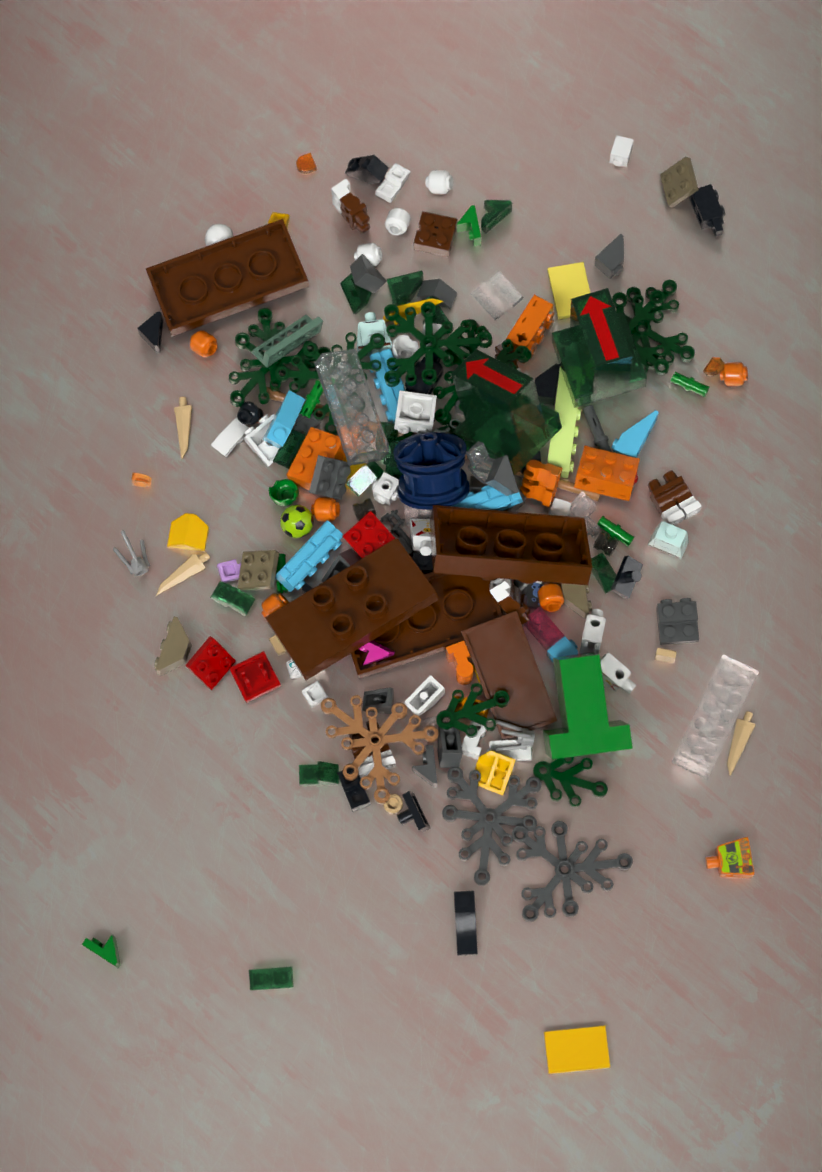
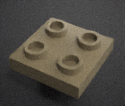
M684 157L660 174L669 207H675L699 190L691 158Z
M276 550L243 552L237 588L240 590L274 589L279 552Z

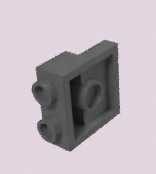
M318 455L309 493L342 500L346 492L347 477L351 473V463Z
M691 598L680 599V602L672 603L671 599L661 600L660 604H657L656 607L660 645L699 642L696 601H691Z

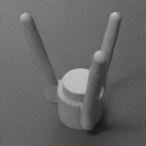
M122 530L121 534L133 557L130 561L131 565L116 547L113 550L127 566L131 574L141 576L149 571L148 567L150 566L144 541L140 540L142 559L136 556L125 531Z
M495 720L496 724L518 731L501 730L504 734L517 736V743H520V745L491 748L486 751L527 750V746L533 747L535 731Z

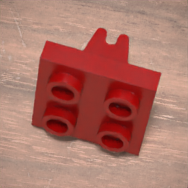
M371 511L342 536L361 558L366 557L396 539Z
M209 636L185 666L208 689L212 690L236 660L213 637Z
M264 651L229 668L246 704L281 687Z

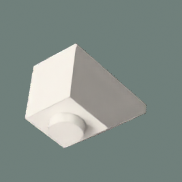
M430 675L404 704L415 715L420 716L431 709L446 694L445 688Z

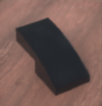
M349 768V769L347 770V773H348V774H353V773H354V769H353V768ZM343 770L337 772L352 812L371 805L365 789L360 785L361 778L359 775L355 780L349 781L343 776Z

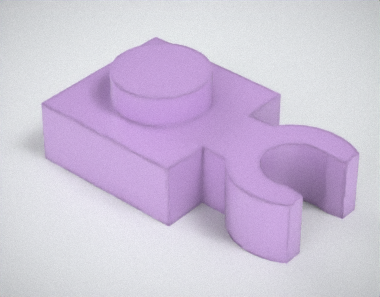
M236 559L217 564L222 584L239 580L241 563L237 564Z

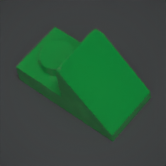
M471 205L457 223L456 229L457 233L468 231L469 240H473L474 247L481 246V233L475 205Z
M113 935L110 936L103 948V943L95 938L92 940L86 938L82 945L115 967H120L116 938Z

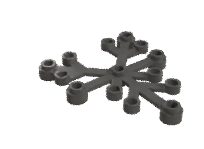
M450 768L447 773L448 780L451 783H457L463 791L458 790L456 787H450L447 790V797L451 800L456 798L471 800L479 812L457 810L455 806L447 805L443 808L442 816L447 822H453L457 818L478 821L472 827L463 829L461 837L464 841L472 840L473 836L484 828L482 837L469 847L460 849L459 858L467 861L474 852L482 847L479 870L474 874V881L479 886H485L490 881V874L487 871L490 849L497 856L500 865L507 866L510 863V856L504 853L491 837L492 829L499 836L504 846H510L513 842V837L506 833L500 824L524 826L528 832H533L537 826L535 817L527 815L523 818L501 816V814L512 806L526 807L529 810H534L537 807V800L534 797L522 798L529 793H538L541 790L542 783L539 778L530 777L526 781V786L517 792L520 778L516 775L510 776L508 780L510 786L508 799L497 808L492 809L486 808L477 796L478 782L481 779L479 771L473 770L469 773V786L463 778L461 768ZM452 772H459V776L453 777ZM474 773L479 776L476 780L471 778V775ZM511 779H517L518 783L513 785L510 781ZM532 781H535L538 785L536 787H531L530 783ZM455 790L457 794L450 796L449 792ZM528 801H534L535 805L530 807ZM447 810H453L454 814L452 816H448L446 814ZM487 815H492V816H493V820H492V821L486 820V816H487ZM526 820H531L533 822L532 826H527L525 824ZM466 831L471 833L469 838H465L463 835ZM509 837L511 841L509 843H505L503 841V838ZM467 851L469 855L464 858L461 856V853ZM506 856L508 862H501V857ZM480 873L486 875V878L484 880H480L478 878V875Z
M556 821L551 829L553 836L557 839L559 859L546 850L544 838L546 831L542 826L534 829L533 834L537 842L528 836V831L524 826H516L512 831L513 840L518 843L523 842L531 848L527 850L525 848L518 849L516 853L517 859L525 861L527 858L541 856L555 867L556 873L545 888H524L522 890V898L526 901L531 900L533 897H538L532 905H527L523 908L522 916L524 920L528 922L535 921L538 917V910L544 902V915L547 918H553L556 915L552 892L561 880L565 898L562 912L567 917H574L578 912V904L573 901L570 879L578 884L582 892L586 894L591 893L593 890V883L586 881L576 872L584 871L597 881L604 891H610L613 888V881L605 878L596 870L616 867L620 870H628L633 863L632 857L627 853H622L617 859L595 861L599 854L605 851L608 846L606 840L599 839L584 862L574 864L581 854L587 852L588 845L584 841L578 842L576 849L567 859L564 836L567 834L568 828L564 822ZM557 827H561L563 829V832L561 834H558L555 829ZM539 829L542 830L543 835L538 836L536 834V831ZM522 832L524 836L522 838H518L516 836V833ZM603 842L605 844V848H599L598 843ZM580 844L585 846L586 849L584 851L578 849ZM524 851L526 857H519V852ZM625 859L628 865L622 866L620 861ZM563 866H566L568 868L567 873H563L561 871V868ZM608 881L611 887L605 888L603 883ZM589 884L591 889L587 891L583 886ZM530 891L531 896L528 898L525 897L524 892ZM568 906L574 908L572 913L567 912L566 908ZM551 908L554 910V914L548 915L546 910ZM527 911H533L534 916L528 917L526 915Z

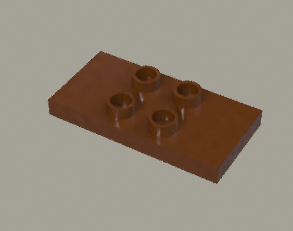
M283 219L145 268L171 337L309 287L308 278Z
M398 538L266 616L265 619L306 681L439 599L437 592Z
M433 572L425 574L424 576L437 592L439 600L373 640L395 651L393 656L369 665H363L368 653L359 649L352 652L351 656L358 677L361 679L446 651V647L465 641L462 630L503 616L498 602L489 591L491 581L484 580L478 576Z

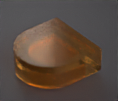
M311 153L302 155L297 159L296 165L300 173L308 174L317 171Z
M712 357L703 372L706 376H716L723 371L725 363L721 358Z
M132 473V485L149 487L152 478L144 474Z

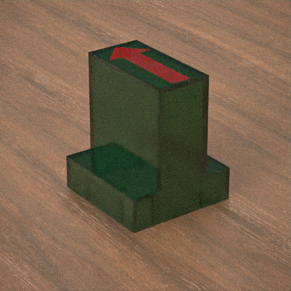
M606 288L572 298L570 328L553 332L552 344L574 408L646 387L647 376L624 312H616L609 289Z
M477 349L451 373L465 420L453 431V434L460 437L466 443L468 453L492 466L495 459L507 455L513 475L515 476L562 428L559 413L540 403L534 378Z

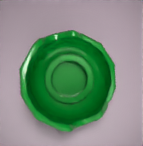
M276 480L274 486L269 487V496L278 506H290L299 496L298 486L292 480Z

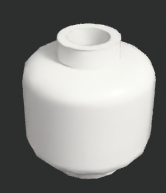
M433 170L426 177L425 184L432 194H447L453 187V177L448 171Z
M402 208L390 210L385 221V227L392 235L404 234L411 220L409 213Z
M375 243L359 245L357 252L354 253L355 260L361 254H364L373 266H377L382 260L381 248Z

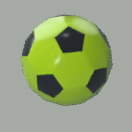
M291 505L281 514L280 524L283 532L289 537L295 539L303 538L312 530L314 519L310 510L305 506Z

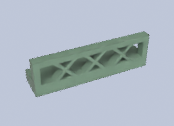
M306 314L253 349L252 354L268 368L320 333L323 320L319 316L312 320ZM306 322L307 324L301 328V324ZM262 350H267L264 352V356L260 353Z

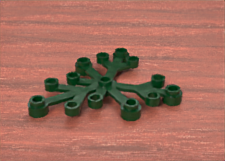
M673 280L663 282L664 302L669 296L676 293L677 284ZM630 287L626 292L627 301L632 304L635 316V306L632 303L633 298L630 296L641 295V291L637 287ZM654 287L646 289L645 296L647 299L650 296L648 292L656 290ZM654 298V299H653L655 302H659V301H660L659 298H658V299H657V298ZM670 300L667 303L663 302L661 306L654 307L649 313L667 310L676 312L679 308V302L677 300ZM675 304L677 307L672 308L670 305ZM617 312L614 314L615 322H617ZM624 313L625 324L627 325L632 318ZM641 321L631 331V335H633L631 338L635 342L641 339L643 348L651 347L649 338L663 345L666 348V354L663 359L666 357L672 359L668 361L669 366L674 362V355L671 351L677 353L684 362H690L694 358L695 351L691 346H679L687 343L688 336L686 333H679L676 336L665 338L651 330L650 323L652 321ZM639 328H644L645 331H639ZM587 330L584 331L582 334H591L592 332ZM620 334L618 337L624 338L625 335ZM684 337L685 341H681L679 338ZM593 341L581 342V344L588 347ZM631 349L630 352H627V356H631L634 350ZM684 354H689L690 357L687 358V357H684L683 355H684ZM646 361L648 369H654V367L652 365H649Z
M654 290L650 293L649 302L643 308L644 298L641 295L633 297L632 303L635 306V317L626 326L624 307L627 304V296L624 293L618 292L612 297V304L617 312V326L609 321L604 314L615 347L619 345L620 362L617 365V374L620 377H628L632 370L631 364L627 362L626 345L638 354V375H647L648 366L646 361L654 367V371L658 375H665L669 371L667 360H657L653 356L655 355L658 358L665 356L666 348L663 345L643 348L631 338V331L641 321H653L654 323H661L663 321L664 315L661 311L649 313L654 307L661 306L664 302V294L660 290ZM654 298H659L660 301H659V302H655L653 299H654ZM640 299L641 302L636 303L635 300ZM621 300L623 303L617 304L616 302ZM586 315L578 318V325L581 328H587L592 332L591 334L573 335L569 330H563L559 333V343L562 346H570L574 342L593 341L587 349L581 352L595 351L600 346L594 325ZM660 315L661 318L656 319L655 316ZM584 319L587 322L582 324L580 321ZM620 334L625 335L624 338H619L618 336ZM569 338V341L564 342L563 339ZM662 349L664 352L660 354L657 350ZM662 366L665 369L663 371H660L658 368ZM640 368H645L646 371H645V372H641L639 369H640ZM621 369H626L627 372L622 373Z
M425 302L421 306L422 316L425 317L424 335L414 327L415 308L408 307L405 309V316L407 318L405 320L399 315L398 307L394 304H389L384 308L385 317L387 320L397 322L400 326L389 325L386 328L388 336L395 337L399 333H410L420 341V348L410 358H389L387 360V367L390 371L384 375L385 383L389 387H395L399 384L400 377L407 372L405 377L406 383L409 386H414L417 383L415 363L425 354L426 369L422 372V380L425 384L432 385L437 381V374L433 369V353L443 360L444 366L451 367L454 364L453 356L444 352L440 347H447L466 366V362L473 361L472 355L464 352L458 346L479 345L482 348H488L493 342L492 335L487 331H483L474 338H459L463 333H468L472 330V324L469 320H463L454 332L452 322L445 321L442 327L433 335V317L436 315V307L432 302ZM452 333L447 339H441L445 334ZM391 362H395V365H393V366H391V365H389V364H390Z
M262 308L258 311V321L262 324L263 331L259 329L258 325L252 324L248 327V334L238 333L236 335L235 345L239 349H247L252 353L256 346L250 343L249 335L251 337L257 336L261 340L267 341L284 330L285 324L283 322H276L271 330L272 311L268 308ZM312 347L311 349H307V350H308L309 352H312V351H314V347ZM320 347L318 352L321 356H326L324 359L329 362L331 360V350L327 347ZM302 348L296 355L302 358V362L308 369H315V371L311 372H318V366L310 363L315 361L314 358L306 357ZM284 356L268 368L258 359H243L240 362V368L244 372H231L229 374V382L231 384H238L240 380L250 379V381L241 391L235 390L231 393V404L235 407H240L245 402V397L257 384L259 386L258 401L261 404H267L270 400V395L267 392L265 375L270 371V389L275 392L281 389V382L276 379L275 371L278 367L285 366L283 364H291L293 356ZM294 359L293 363H300V359ZM253 367H261L259 371H250ZM284 370L280 371L282 374L286 375V372ZM290 378L293 381L298 380L297 378ZM309 381L306 384H304L301 387V389L306 388L309 384Z
M468 319L472 324V330L467 333L468 338L477 337L482 331L489 332L485 326H480L475 320ZM506 339L502 342L503 349L497 358L487 361L483 365L490 369L499 366L508 374H513L516 372L517 366L512 361L517 359L519 362L525 363L530 360L532 354L526 346H518L515 352L509 354L515 345L510 339ZM479 345L458 346L469 350L473 361L478 360L477 348ZM449 349L444 352L453 356V365L456 364L465 370L456 373L452 371L446 372L444 379L449 384H453L462 378L464 379L462 382L446 388L438 386L433 391V394L438 399L453 393L444 408H440L435 412V419L441 425H446L451 421L452 415L450 411L460 397L461 402L458 407L463 413H468L471 410L469 393L474 398H478L482 394L479 380L482 377L474 373L467 379L466 366ZM484 379L485 381L493 384L494 389L498 393L502 394L507 392V390ZM472 381V387L468 393V385Z
M348 333L345 336L347 343L346 363L341 367L340 356L343 350L340 345L336 344L331 348L333 355L331 367L318 352V346L314 342H308L303 347L304 355L308 358H314L325 372H311L302 362V358L299 355H294L291 358V364L297 367L299 371L289 370L285 366H280L275 371L276 379L279 382H287L290 378H297V381H292L289 384L290 391L298 393L301 387L310 379L327 380L331 385L330 401L322 408L316 409L314 417L316 420L321 421L329 412V422L325 424L324 430L337 436L340 430L339 425L336 423L337 413L343 422H349L352 418L351 412L345 410L338 402V386L353 402V409L356 412L363 413L366 411L368 406L367 400L363 397H358L346 384V382L365 384L367 382L366 373H345L350 369L380 371L381 363L378 360L360 362L373 349H381L384 346L385 339L380 333L373 334L370 337V342L355 355L354 344L357 338L354 333ZM349 336H353L355 339L353 341H348L347 338ZM376 337L381 339L379 343L374 342ZM312 346L314 351L309 352L307 348ZM339 348L341 351L340 353L336 354L334 353V349ZM298 358L300 363L294 364L293 360ZM374 363L379 364L377 369L372 367ZM284 370L286 375L280 376L279 372ZM338 374L339 377L338 379H333L332 375ZM360 375L365 376V380L360 381L358 377ZM297 384L298 389L293 390L291 386ZM358 401H362L364 404L363 406L358 407L356 403ZM320 411L323 413V416L317 417L316 413ZM344 413H348L349 418L344 419L342 415ZM333 425L335 430L329 431L328 427Z

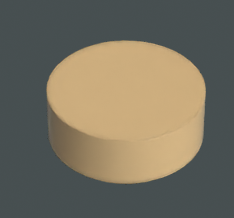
M390 794V800L383 804L387 813L397 814L403 808V801L399 795Z

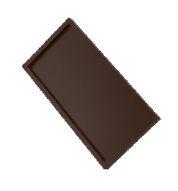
M517 610L461 631L486 699H493L494 694L500 690L506 691L509 695L510 701L506 707L499 708L496 706L490 708L494 720L503 721L521 728H528L530 731L558 721ZM499 698L498 702L504 703L505 699ZM496 724L502 740L516 737L504 734L501 730L518 731Z

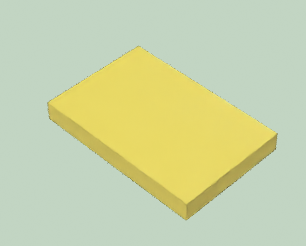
M584 262L548 268L547 271L558 320L580 316L591 296Z

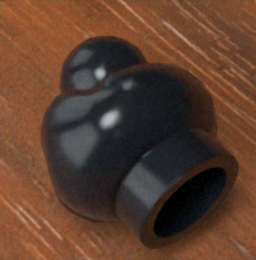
M251 401L244 402L237 413L238 420L242 424L248 425L259 423V420L264 416L263 410Z

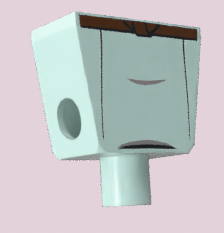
M374 312L366 313L365 321L358 323L357 353L370 342V337L375 333H380L384 336L385 344L381 349H373L366 356L386 349H391L392 351V342L387 334L385 321L383 319L376 320ZM378 337L374 339L375 343H379L381 341V339Z
M661 521L655 528L648 546L682 559L689 543L688 533L686 530Z

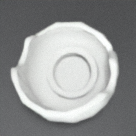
M224 224L212 225L206 232V246L234 237L233 232Z
M399 335L392 344V354L396 359L410 358L419 349L417 341L410 339L409 335Z

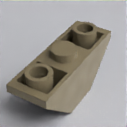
M560 583L564 604L586 619L589 612H592L591 600H587L586 595L589 593V585Z
M175 616L172 622L169 621L167 625V637L162 640L160 657H157L154 663L155 671L160 676L184 665L192 647L178 617Z

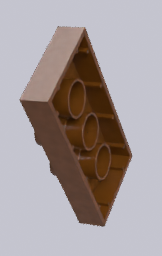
M433 505L430 536L433 573L478 576L488 581L498 578L515 579L526 584H532L536 581L588 585L593 567L585 518Z

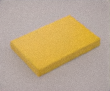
M605 1026L544 1032L549 1074L610 1068Z

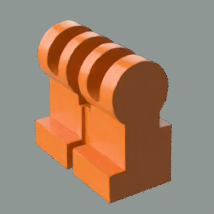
M528 460L520 491L526 498H533L543 502L542 505L550 507L555 498L558 488L557 484L559 483L563 468L549 463L543 464L537 460Z
M461 641L446 647V658L448 663L453 662L455 665L457 682L465 686L469 685L473 680V665L470 663V654L465 641Z

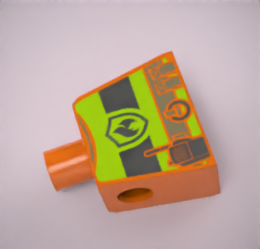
M748 837L719 845L715 848L716 856L705 857L706 868H718L720 877L752 878L755 875Z

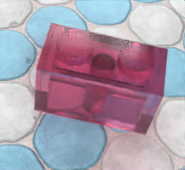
M540 607L528 615L530 619L524 623V626L546 651L565 637Z

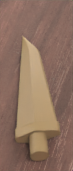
M180 397L179 406L174 407L181 459H183L188 450L192 405H187L186 397Z
M206 552L200 557L195 553L191 555L188 560L160 584L156 596L205 570L206 567L203 563L210 559L209 555Z
M749 711L745 712L743 720H736L727 761L730 776L756 724L751 723L753 713Z

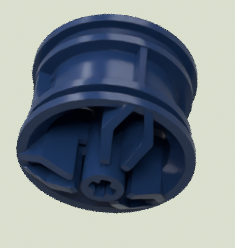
M444 432L420 433L399 442L395 446L393 454L398 470L403 473L399 478L397 490L400 501L412 508L432 510L433 505L453 506L464 500L470 491L467 475L461 469L465 463L466 443L460 437Z

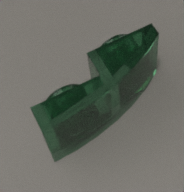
M221 581L210 597L222 606H229L243 616L247 615L255 601V598Z
M292 967L249 970L250 990L294 987Z

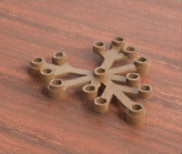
M354 695L350 699L354 711V719L339 709L334 699L325 698L321 702L323 713L326 715L334 714L348 725L347 727L339 728L328 726L326 728L327 737L333 739L337 736L358 733L364 737L360 739H351L349 737L342 739L341 745L344 750L365 746L352 763L344 766L343 776L349 781L355 780L359 775L358 768L373 751L374 768L367 776L361 778L360 785L365 790L370 789L372 782L376 778L377 789L374 792V799L378 804H386L390 800V793L385 788L384 778L388 780L390 785L397 786L400 783V776L397 773H391L382 766L380 749L387 743L403 742L413 750L414 754L421 755L424 753V745L414 740L424 739L428 743L435 742L439 736L437 728L427 726L423 731L413 732L415 728L420 726L421 719L418 715H412L409 718L408 725L401 733L385 735L397 719H403L407 715L406 705L398 702L392 706V714L379 730L376 720L378 716L377 709L375 707L367 708L366 717L369 719L370 731L363 727L362 698L360 696ZM359 699L360 703L355 705L353 704V700ZM330 702L332 703V707L326 708L325 704ZM402 707L403 711L401 713L396 712V708ZM373 710L375 711V715L369 716L368 712ZM412 719H418V724H412ZM334 729L336 732L334 735H329L328 731ZM429 730L434 731V735L428 736L427 732ZM377 737L379 741L372 743V738ZM350 741L351 745L349 747H345L344 742ZM418 745L422 747V750L419 752L415 750V747ZM353 768L354 773L348 774L347 770ZM393 776L398 778V781L395 783L390 780ZM364 780L370 781L368 786H364L362 783ZM384 792L386 795L384 798H380L378 794Z

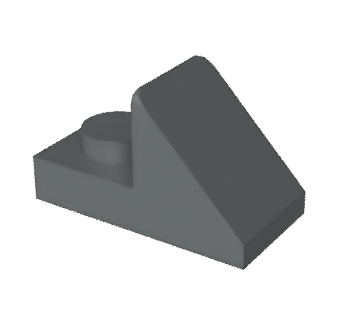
M425 745L426 751H424L422 757L423 763H427V765L412 766V771L435 788L438 786L433 745Z

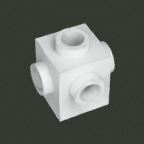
M384 472L379 480L376 479L372 486L374 499L380 504L384 505L386 503L390 506L392 501L398 499L399 479Z

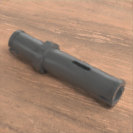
M593 405L584 407L583 412L595 439L593 441L598 449L612 452L608 444L609 439L603 432Z

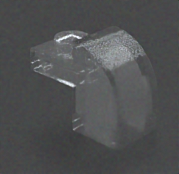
M478 441L466 452L470 462L467 467L477 480L486 484L485 481L495 459L489 457L484 443Z
M582 491L572 502L569 517L585 518L587 535H591L594 538L599 533L600 526L589 516L596 510V503Z

